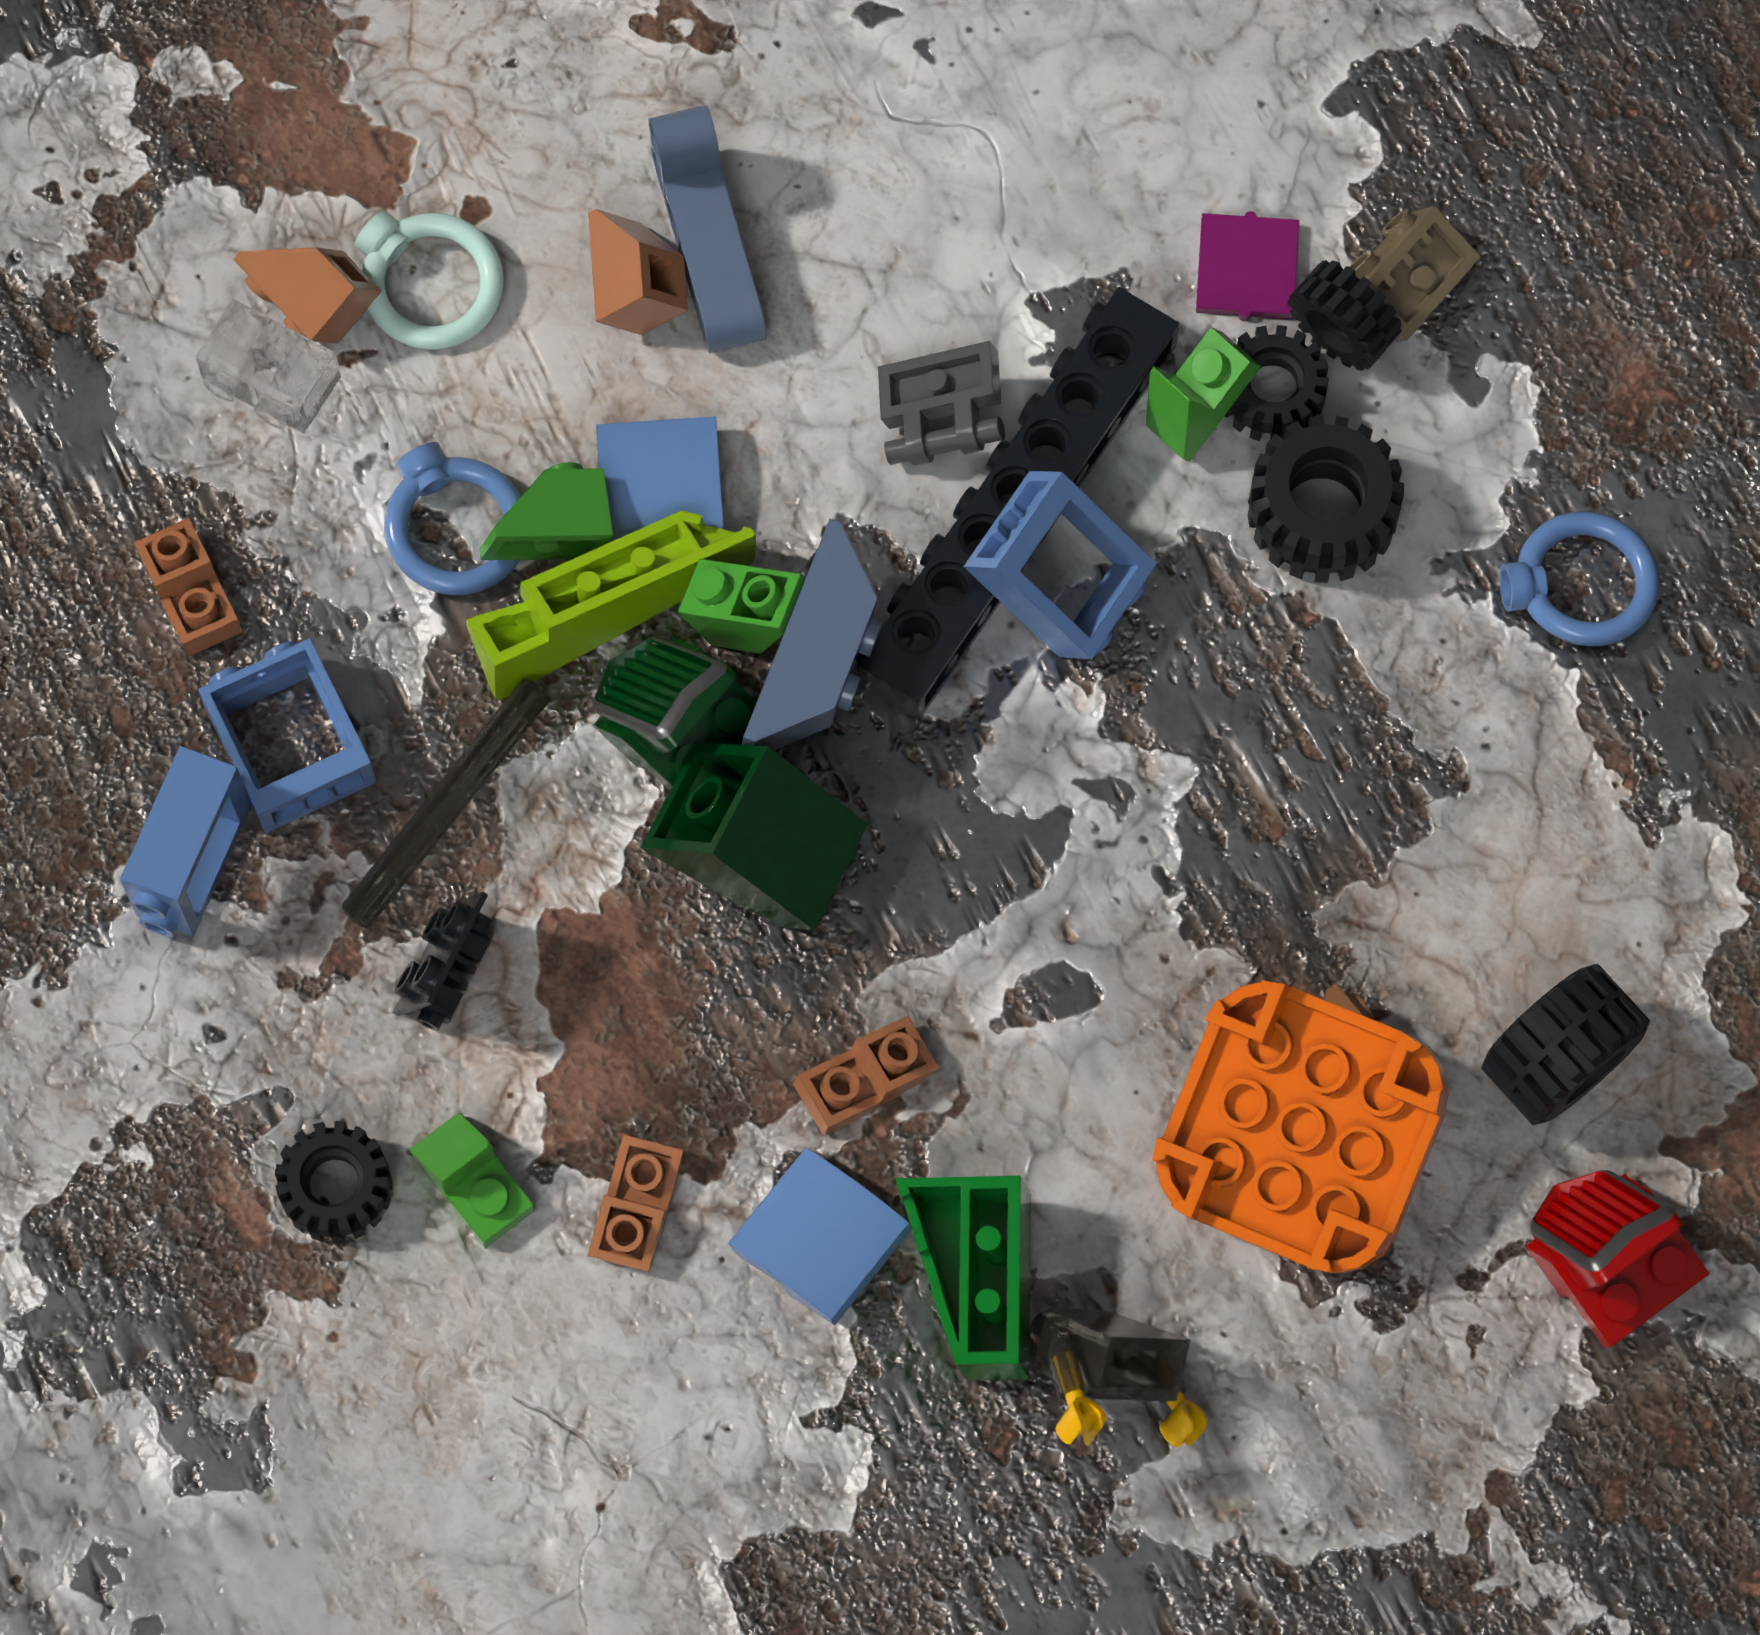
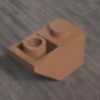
M598 209L588 213L596 322L642 335L688 311L684 256L639 222Z
M317 247L240 251L233 259L248 275L245 279L247 286L261 299L270 303L274 302L286 315L283 320L285 326L296 337L306 343L323 342L338 344L382 292L354 261L341 250Z

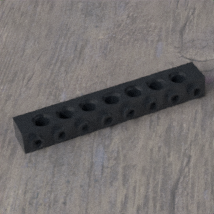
M1121 287L1117 288L1107 304L1099 300L1094 305L1082 327V331L1086 335L1075 350L1067 346L1062 351L1050 373V377L1054 381L1043 396L1034 393L1028 400L1018 419V424L1022 427L1011 443L1004 439L996 446L985 467L989 474L977 490L970 486L962 495L953 512V518L957 519L946 537L938 533L928 544L920 560V565L924 567L913 584L904 581L896 590L887 607V612L891 616L880 630L871 656L868 657L859 653L856 660L858 662L857 675L861 677L859 684L861 688L913 720L920 721L1001 603L963 567L972 555V552L966 546L973 540L983 539L1005 507L999 498L1008 492H1015L1029 471L1063 472L1080 488L1148 389L1150 371L1153 366L1161 369L1176 348L1180 322ZM1104 353H1116L1125 362L1119 366L1109 367L1101 364L1097 357ZM1072 399H1083L1088 401L1094 408L1086 413H1074L1068 410L1064 404ZM1050 445L1057 448L1061 455L1054 460H1042L1037 458L1032 451L1039 446ZM1061 513L1059 514V516L1057 517V519L1054 521V523L1052 524V526L1050 527V529L1048 530V532L1046 533V535L1043 537V539L1041 540V542L1039 543V545L1037 546V548L1034 550V552L1032 553V555L1030 556V558L1028 559V561H1027L1026 564L1023 566V568L1021 569L1020 572L1023 571V569L1025 568V566L1027 565V563L1029 562V560L1032 558V556L1034 555V553L1036 552V550L1038 549V547L1040 546V544L1043 542V540L1045 539V537L1047 536V534L1049 533V531L1051 530V528L1054 526V524L1056 523V521H1057L1058 518L1060 517ZM953 586L964 593V597L954 603H945L938 600L933 593L941 587ZM910 634H922L932 643L924 650L911 651L902 646L900 641Z

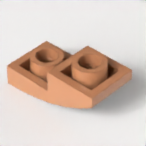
M189 518L134 542L187 657L243 633L238 618Z
M906 1016L855 1040L849 1051L798 1074L793 1085L820 1132L825 1136L905 1093L935 1074L939 1067L909 1016Z
M623 1134L607 1195L603 1196L588 1256L650 1272L686 1150Z

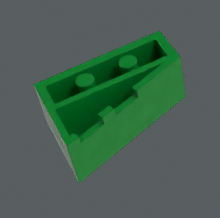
M1021 1175L895 1178L956 1367L967 1381L1030 1379L1031 1193Z

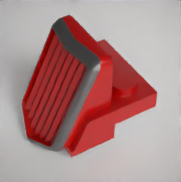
M1599 1170L1555 1184L1530 1221V1233L1534 1239L1525 1245L1526 1249L1560 1297L1568 1296L1604 1348H1610L1710 1274L1679 1231V1228L1684 1223L1675 1210L1657 1199L1651 1190L1629 1178L1626 1173L1619 1176L1609 1170Z

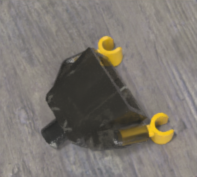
M1051 1308L1049 1311L1040 1312L1032 1321L1029 1337L1030 1342L1037 1347L1034 1363L1036 1370L1053 1379L1058 1398L1061 1401L1067 1402L1069 1407L1056 1424L1055 1429L1057 1435L1065 1444H1072L1080 1433L1085 1445L1090 1446L1105 1424L1106 1414L1096 1402L1086 1398V1395L1100 1400L1159 1401L1160 1404L1167 1403L1172 1412L1160 1424L1159 1429L1163 1437L1174 1447H1180L1183 1443L1191 1446L1205 1431L1208 1424L1206 1413L1194 1402L1186 1400L1183 1395L1188 1391L1182 1374L1190 1339L1104 1310Z

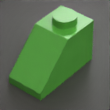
M566 462L545 469L494 526L479 549L480 559H574L607 544L613 536L604 468H583L579 463Z

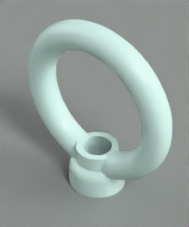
M386 210L377 213L359 233L355 241V247L366 255L362 271L382 291L367 310L376 324L393 339L418 349H446L470 340L481 332L493 318L503 294V268L493 244L471 223L456 216L441 213L418 214L398 221ZM424 237L450 239L463 246L474 258L480 274L478 296L472 307L457 320L438 326L416 324L401 316L390 303L385 288L387 267L400 258L411 241Z

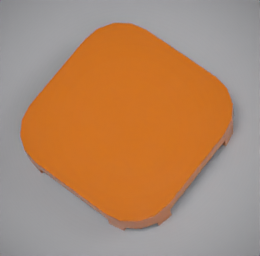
M1261 980L1258 983L1240 986L1222 1000L1217 999L1204 1019L1209 1022L1164 1135L1162 1138L1157 1137L1152 1161L1156 1162L1161 1188L1171 1201V1206L1189 1219L1216 1228L1304 1265L1306 1268L1336 1274L1366 1268L1385 1254L1396 1237L1445 1117L1449 1090L1444 1067L1430 1047L1410 1034L1286 984Z

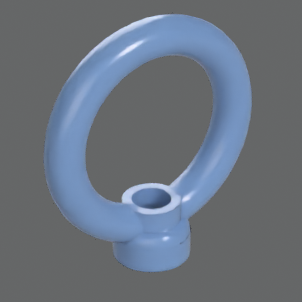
M438 442L423 444L401 457L396 467L403 480L396 487L388 502L384 519V533L390 554L402 572L418 585L445 595H469L482 592L506 578L520 560H489L477 568L466 571H448L433 566L415 550L409 536L408 522L411 509L420 496L433 494L445 487L450 481L467 482L483 488L498 502L504 516L521 497L514 484L499 470L484 462L463 457L446 458Z
M1586 511L1565 513L1549 519L1540 525L1524 543L1518 561L1503 563L1499 573L1501 599L1507 612L1527 610L1531 617L1548 633L1563 641L1582 646L1610 645L1624 640L1638 631L1653 613L1660 587L1656 560L1645 541L1623 522L1601 513ZM1573 536H1593L1613 544L1626 556L1635 575V592L1630 604L1621 614L1606 621L1585 622L1567 616L1551 603L1547 597L1546 573L1541 565L1547 552L1559 541Z

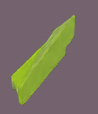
M681 510L520 582V595L524 602L480 614L466 620L468 632L496 700L506 698L683 601L699 559L745 566L751 564L755 560L756 534L753 529L743 526L741 531L732 532L705 525L702 515Z

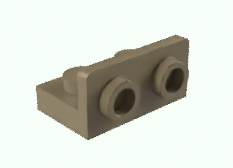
M1435 206L1412 212L1409 209L1399 212L1383 228L1382 234L1385 239L1375 251H1366L1349 266L1355 270L1356 277L1361 279L1364 276L1372 282L1369 287L1375 292L1380 290L1386 296L1383 302L1393 305L1397 311L1394 316L1401 320L1402 326L1400 329L1402 331L1395 339L1396 342L1408 340L1481 257Z

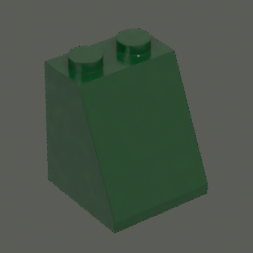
M695 742L640 848L778 927L815 930L819 920L825 916L830 908L831 897L846 867L854 860L857 854L858 843L868 823L768 746Z

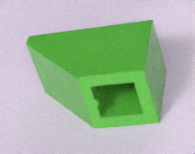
M699 559L678 613L711 646L761 654L784 635L805 578L798 573Z

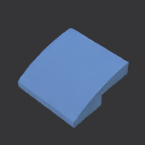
M716 416L596 424L599 468H604L613 536L608 543L681 510L702 515L705 525L724 529Z
M806 1147L728 1244L737 1256L780 1283L789 1296L833 1325H836L909 1234L912 1227L908 1221L873 1193Z

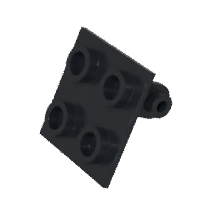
M481 892L463 900H457L455 903L448 905L446 909L439 907L434 912L422 935V939L427 941L428 944L419 962L411 961L396 984L394 993L401 997L393 1014L399 1016L418 1010L420 1013L416 1021L434 1031H439L442 1023H450L463 994L452 988L466 991L469 983L464 978L450 970L451 967L463 973L474 975L477 970V966L474 963L477 964L481 961L494 936L490 931L494 922L489 917L479 913L488 894Z

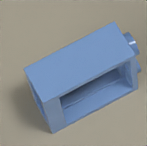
M1029 471L963 567L1058 657L1092 660L1096 654L1100 653L1110 643L1114 633L1113 628L1127 607L1134 604L1141 597L1146 588L1145 581L1157 563L1063 472ZM1060 513L1113 563L1074 622L1020 572Z
M310 638L298 644L295 641L281 643L266 652L263 660L243 669L237 666L226 668L213 675L209 679L208 685L198 689L205 710L231 764L239 770L251 806L265 834L377 783L372 764ZM309 678L344 750L261 788L227 715Z
M179 746L120 877L136 916L140 917L139 923L148 930L166 937H173L175 931L194 937L251 808V803L236 766Z

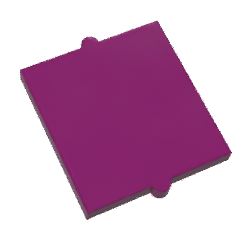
M1248 211L1245 216L1202 213L1195 313L1236 315L1241 321H1248L1250 316L1293 319L1290 314L1292 308L1288 306L1287 301L1296 289L1299 220L1257 217L1253 211Z

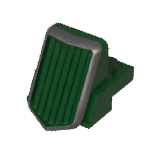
M671 636L668 640L652 637L607 662L593 700L594 710L600 717L592 726L636 767L643 765L670 791L695 742L742 745L743 736L757 701L735 681L738 675L726 663L708 656L702 649L680 641L674 636Z

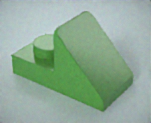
M1210 327L1175 375L1155 366L1151 369L1146 426L1182 459L1190 462L1261 368V365L1222 331Z
M457 1113L409 1149L413 1158L484 1248H487L535 1211L532 1202L496 1158L492 1144L460 1113Z

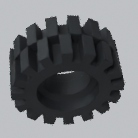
M1323 260L1289 296L1290 298L1287 302L1288 306L1292 308L1290 314L1293 319L1301 321L1298 327L1303 333H1310L1313 338L1310 340L1312 343L1315 341L1318 346L1322 345L1327 349L1326 354L1334 360L1337 356L1340 357L1342 365L1351 368L1353 365L1356 370L1363 371L1365 368L1368 370L1400 335L1402 331L1400 329L1402 326L1401 320L1394 316L1397 311L1393 305L1383 302L1386 296L1380 290L1375 292L1369 287L1372 282L1363 276L1359 279L1356 277L1354 269L1349 266L1343 269L1337 261L1332 260L1329 263L1327 260Z
M1266 325L1256 327L1255 337L1251 338L1247 332L1238 337L1237 345L1261 365V368L1265 366L1284 368L1292 374L1297 386L1294 394L1287 400L1269 402L1259 398L1252 390L1249 382L1225 414L1226 418L1233 415V427L1240 433L1245 426L1251 429L1249 438L1260 441L1262 432L1270 433V439L1275 434L1282 437L1286 426L1296 421L1299 422L1301 427L1305 426L1307 428L1310 417L1317 416V413L1321 415L1329 382L1326 358L1319 360L1321 349L1315 341L1308 347L1305 345L1306 334L1297 330L1294 338L1287 337V326L1277 325L1276 333L1268 335Z
M335 1121L333 1128H326L324 1122L313 1124L314 1132L306 1135L302 1129L294 1135L296 1143L292 1147L286 1144L280 1153L283 1161L281 1165L276 1164L275 1177L277 1179L275 1187L278 1198L287 1217H290L294 1226L302 1233L304 1230L309 1232L312 1239L322 1242L325 1236L331 1237L333 1243L344 1242L343 1236L353 1234L354 1238L357 1239L365 1235L364 1227L368 1224L375 1227L381 1221L379 1213L382 1208L388 1210L391 1202L389 1189H393L386 1157L374 1138L372 1140L369 1139L366 1131L358 1126L351 1130L348 1129L346 1122ZM331 1160L347 1162L358 1173V1184L355 1192L346 1201L338 1204L323 1203L317 1200L310 1191V1179L315 1169Z

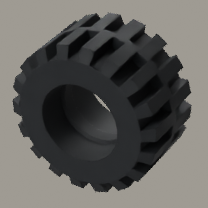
M1323 415L1310 417L1307 428H1302L1298 421L1289 424L1285 428L1284 439L1275 434L1267 442L1265 454L1260 453L1255 464L1247 515L1249 528H1256L1254 541L1260 550L1270 547L1268 560L1277 568L1284 562L1290 564L1289 575L1301 580L1304 571L1315 573V582L1328 583L1330 573L1336 572L1340 581L1353 578L1356 565L1365 572L1375 565L1378 553L1385 554L1396 531L1404 497V483L1399 482L1402 473L1398 459L1388 461L1391 447L1383 438L1376 443L1371 441L1373 432L1371 428L1362 423L1357 431L1348 428L1349 418L1336 416L1335 424L1331 425L1324 424ZM1330 479L1346 486L1356 497L1360 508L1348 517L1339 520H1321L1301 510L1295 503L1291 491L1308 480Z
M1593 964L1578 969L1567 976L1529 1007L1491 1046L1481 1069L1533 1126L1553 1120L1574 1105L1612 1072L1643 1039L1650 1019L1599 964Z

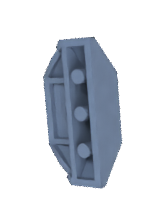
M829 518L743 736L742 745L768 746L774 751L831 727L838 708L848 712L851 708L861 681L860 676L852 674L859 653L868 657L871 656L883 622L873 619L878 598L841 522Z

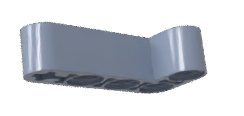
M707 104L649 118L650 143L656 174L678 251L684 256L685 276L708 353L711 354L766 340L765 321L721 171L717 136Z

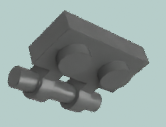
M991 341L878 366L881 420L889 429L904 426V438L887 441L884 444L885 456L890 465L910 461L914 466L930 463L934 460V455L961 450L965 455L983 451L987 443L1005 439V428L1001 417L998 416L984 420L979 418V409L1002 404L998 350ZM954 415L955 426L929 432L928 420Z

